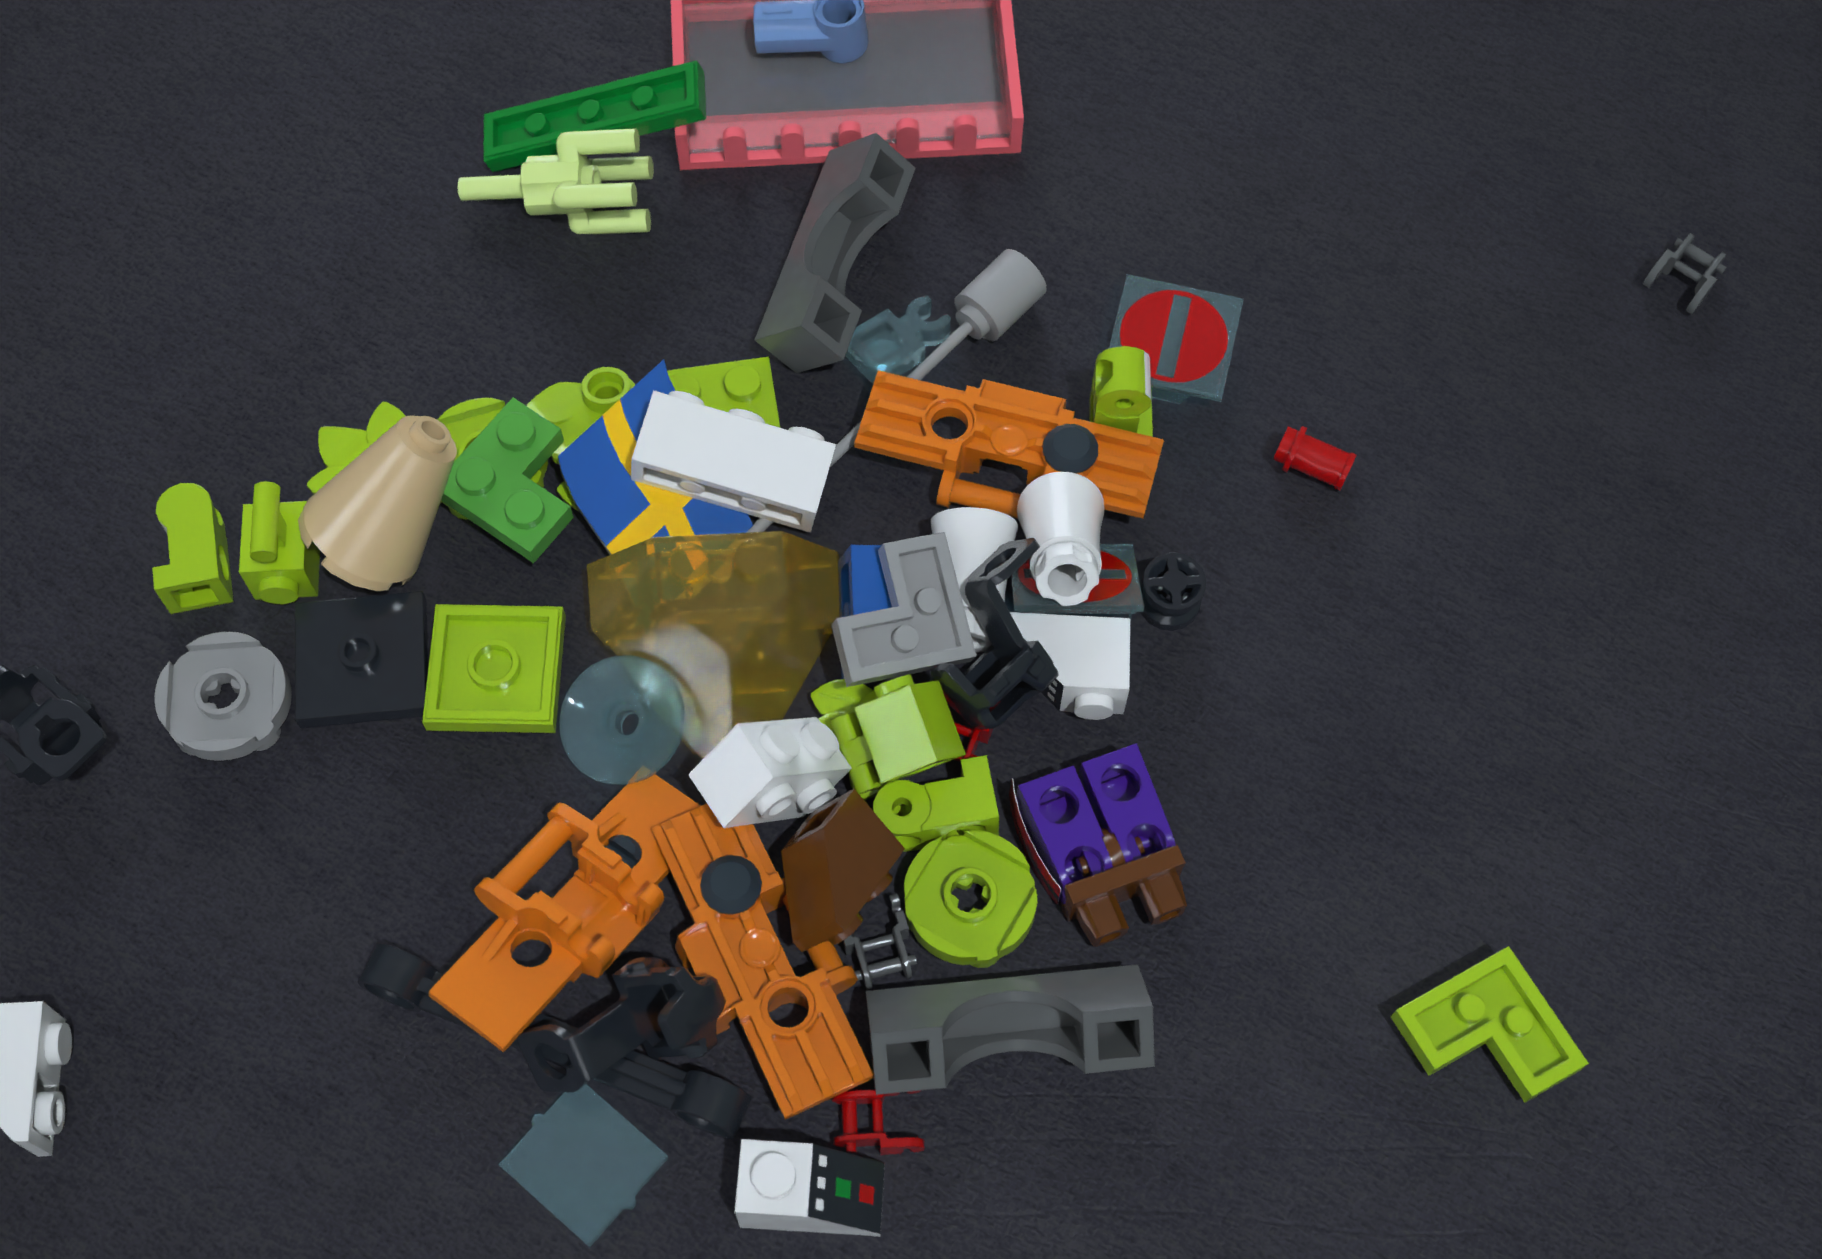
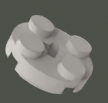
M239 632L208 634L186 645L189 652L182 655L174 666L169 661L161 671L154 695L156 713L161 723L183 752L206 760H232L246 756L253 751L266 750L279 739L280 727L286 720L291 705V684L287 672L275 654L263 647L257 639ZM231 683L234 692L239 694L231 705L218 709L216 704L208 703L209 696H215L220 693L222 684Z

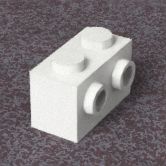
M817 717L737 723L688 775L722 827L729 828L804 817L806 814L812 813L814 810L829 803L834 798L837 792L834 786L852 767L839 750V742L835 734L826 725L821 723Z

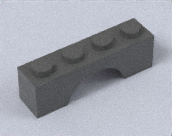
M877 133L829 151L756 334L755 341L795 373L844 360L862 312L859 307L845 297V284L848 273L867 241L883 225L899 214L916 169Z
M1139 965L866 991L876 1095L946 1088L955 1073L965 1065L985 1056L1012 1051H1032L1051 1054L1073 1063L1085 1074L1155 1067L1153 1005Z

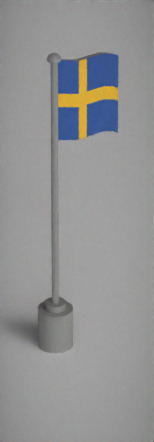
M1013 249L1004 250L955 297V306L958 311L955 316L960 326L907 377L922 380L967 335L977 340H980L982 337L989 341L998 340L1046 293L1045 280L1037 267L1018 251ZM664 359L558 456L563 479L575 506L621 570L644 623L640 624L638 635L641 641L646 644L659 642L660 639L657 634L773 523V521L759 518L752 524L748 514L631 480V459L653 390L667 395L669 392L675 391L668 376ZM861 421L836 444L830 467L854 445Z

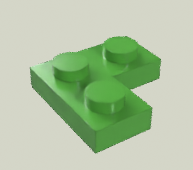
M513 397L454 461L441 501L534 563L573 519L571 506L530 480L564 442L561 428Z

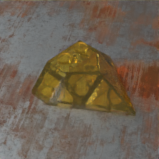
M784 531L652 537L587 564L591 629L605 646L609 645L631 672L633 681L694 755L698 754L703 760L737 723L784 719L814 667L816 659L830 635L833 634L831 624L836 618H840L839 553Z

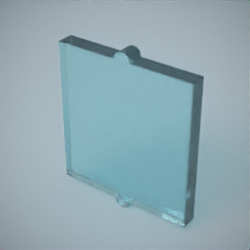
M585 1084L576 1092H564L544 1115H534L531 1130L501 1161L499 1166L590 1248L624 1208L631 1210L636 1206V1194L665 1163L668 1156Z

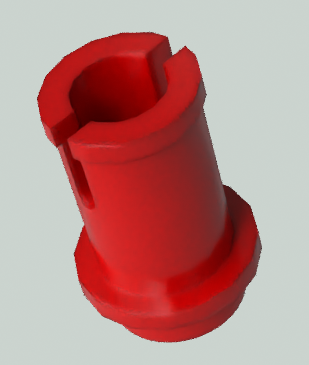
M1288 426L1273 460L1284 464L1282 470L1288 472L1291 467L1341 490L1357 454L1348 453L1305 434L1307 427L1301 426L1299 431Z

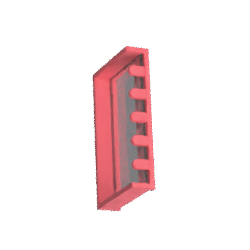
M671 0L673 66L697 60L705 72L706 120L675 127L680 170L825 163L830 150L873 133L881 136L905 159L1021 153L1024 113L1011 0H863L869 43L867 50L860 58L848 63L832 62L825 58L820 51L757 53L753 21L754 4L756 2L800 0Z

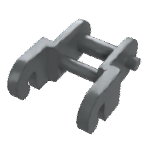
M1690 233L1684 241L1679 238L1676 240L1673 246L1678 249L1675 253L1669 249L1665 251L1647 275L1643 285L1650 288L1661 274L1667 275L1673 268L1698 283L1695 287L1696 295L1686 309L1688 313L1693 315L1717 281L1713 274L1718 272L1722 275L1727 267L1721 264L1726 257L1725 253L1722 252L1716 258L1692 244L1695 235ZM1685 254L1708 269L1702 275L1679 260Z
M897 893L888 896L896 925L892 928V934L861 942L860 938L850 935L842 941L846 956L855 953L860 970L854 972L858 978L857 981L863 980L866 991L872 989L871 979L903 971L907 979L912 978L911 966L917 964L915 954L907 956L903 940L909 938V927L904 911H901L900 899ZM890 944L895 945L898 957L867 965L864 952Z

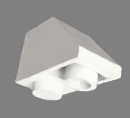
M43 1001L0 1003V1128L13 1142L36 1156H52L54 1134H59L62 1131L65 1121V1102L62 1093L59 1091L61 1065H66L71 1056L72 1035L70 1027L65 1023V1018Z

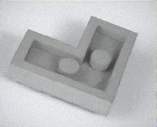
M945 532L883 543L878 549V554L892 608L836 618L831 624L846 687L933 670L938 664L951 663L957 665L966 663L976 657Z

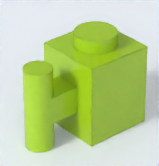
M266 481L258 482L254 485L253 504H243L239 573L255 600H263L272 604H288L296 601L298 597L318 596L320 549L313 541L307 549L301 539L298 519L307 501L280 502V486Z
M911 675L889 680L874 687L877 699L855 707V712L830 720L834 734L838 739L841 753L852 767L848 773L853 787L859 795L881 787L880 781L885 783L911 777L966 755L939 680L914 684Z

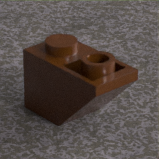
M855 789L814 810L781 850L792 940L801 952L826 940L832 945H836L848 938L863 921L859 911L865 903L881 894L893 880L889 870L905 850Z

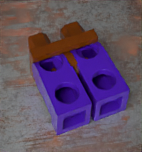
M1137 743L1082 762L1079 774H1077L1075 767L1071 766L1018 785L1016 799L1021 817L1033 838L1043 863L1061 888L1059 899L1067 922L1078 919L1081 928L1093 947L1117 940L1127 934L1129 927L1119 903L1139 896L1151 925L1166 922L1184 913L1187 904L1179 876L1186 862L1179 846L1175 845L1171 828Z

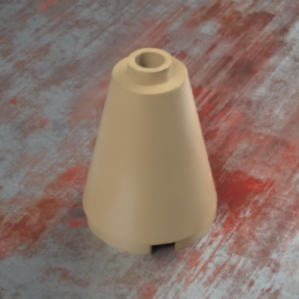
M429 416L403 417L308 499L298 519L300 536L307 549L313 541L326 556L321 565L331 574L354 586L374 591L389 590L395 582L402 581V585L410 581L419 567L457 454L455 442L451 438L447 427L437 419Z

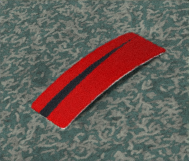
M1012 778L1009 799L1020 843L1037 878L1055 904H1058L1061 888L1041 860L1027 833L1019 811Z

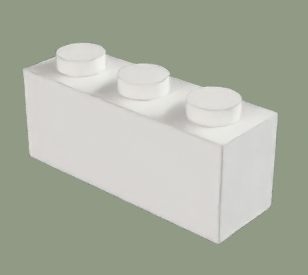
M653 390L631 459V480L811 533L836 444L826 442L820 433L808 428L791 427L789 430L766 424L762 417L751 411L731 409L729 412L705 406L700 398L690 393L671 391L667 395Z

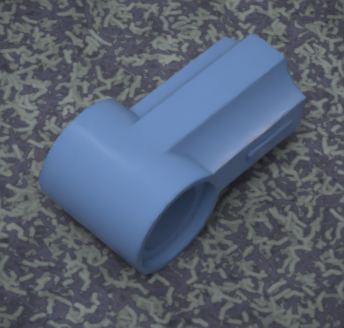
M863 0L756 2L754 4L753 21L757 53L820 51L825 58L832 62L848 63L860 58L867 50L869 40Z

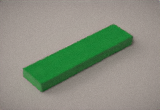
M696 60L484 114V162L492 172L522 165V163L526 162L527 156L558 155L556 140L563 132L637 128L639 136L706 120L705 72Z

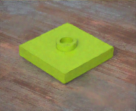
M436 604L422 720L426 731L556 733L566 620L564 608L558 606Z

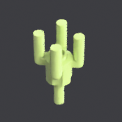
M637 128L563 132L556 140L558 155L527 156L526 162L522 163L521 175L460 177L458 180V194L461 201L524 198V206L529 215L567 214L569 227L577 234L650 232L651 229L649 209L593 211V208L630 207L637 204V189L634 182L601 184V182L648 180L653 178L654 168L651 156L588 159L586 156L639 152L640 138Z

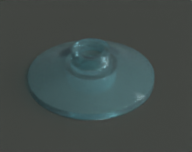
M630 655L613 656L603 659L582 672L573 682L564 698L559 721L562 744L572 763L582 773L594 780L611 785H627L643 781L660 771L669 762L681 742L685 727V707L681 692L673 678L664 669L647 659ZM636 713L639 718L638 726L632 734L625 735L622 730L623 721L628 715Z

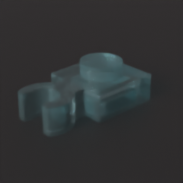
M922 296L913 300L907 307L906 315L899 319L889 309H886L855 328L845 357L872 384H874L878 370L902 375L925 360V346L938 345L949 337L951 318L946 314L936 321H924L931 316L932 300L928 296Z

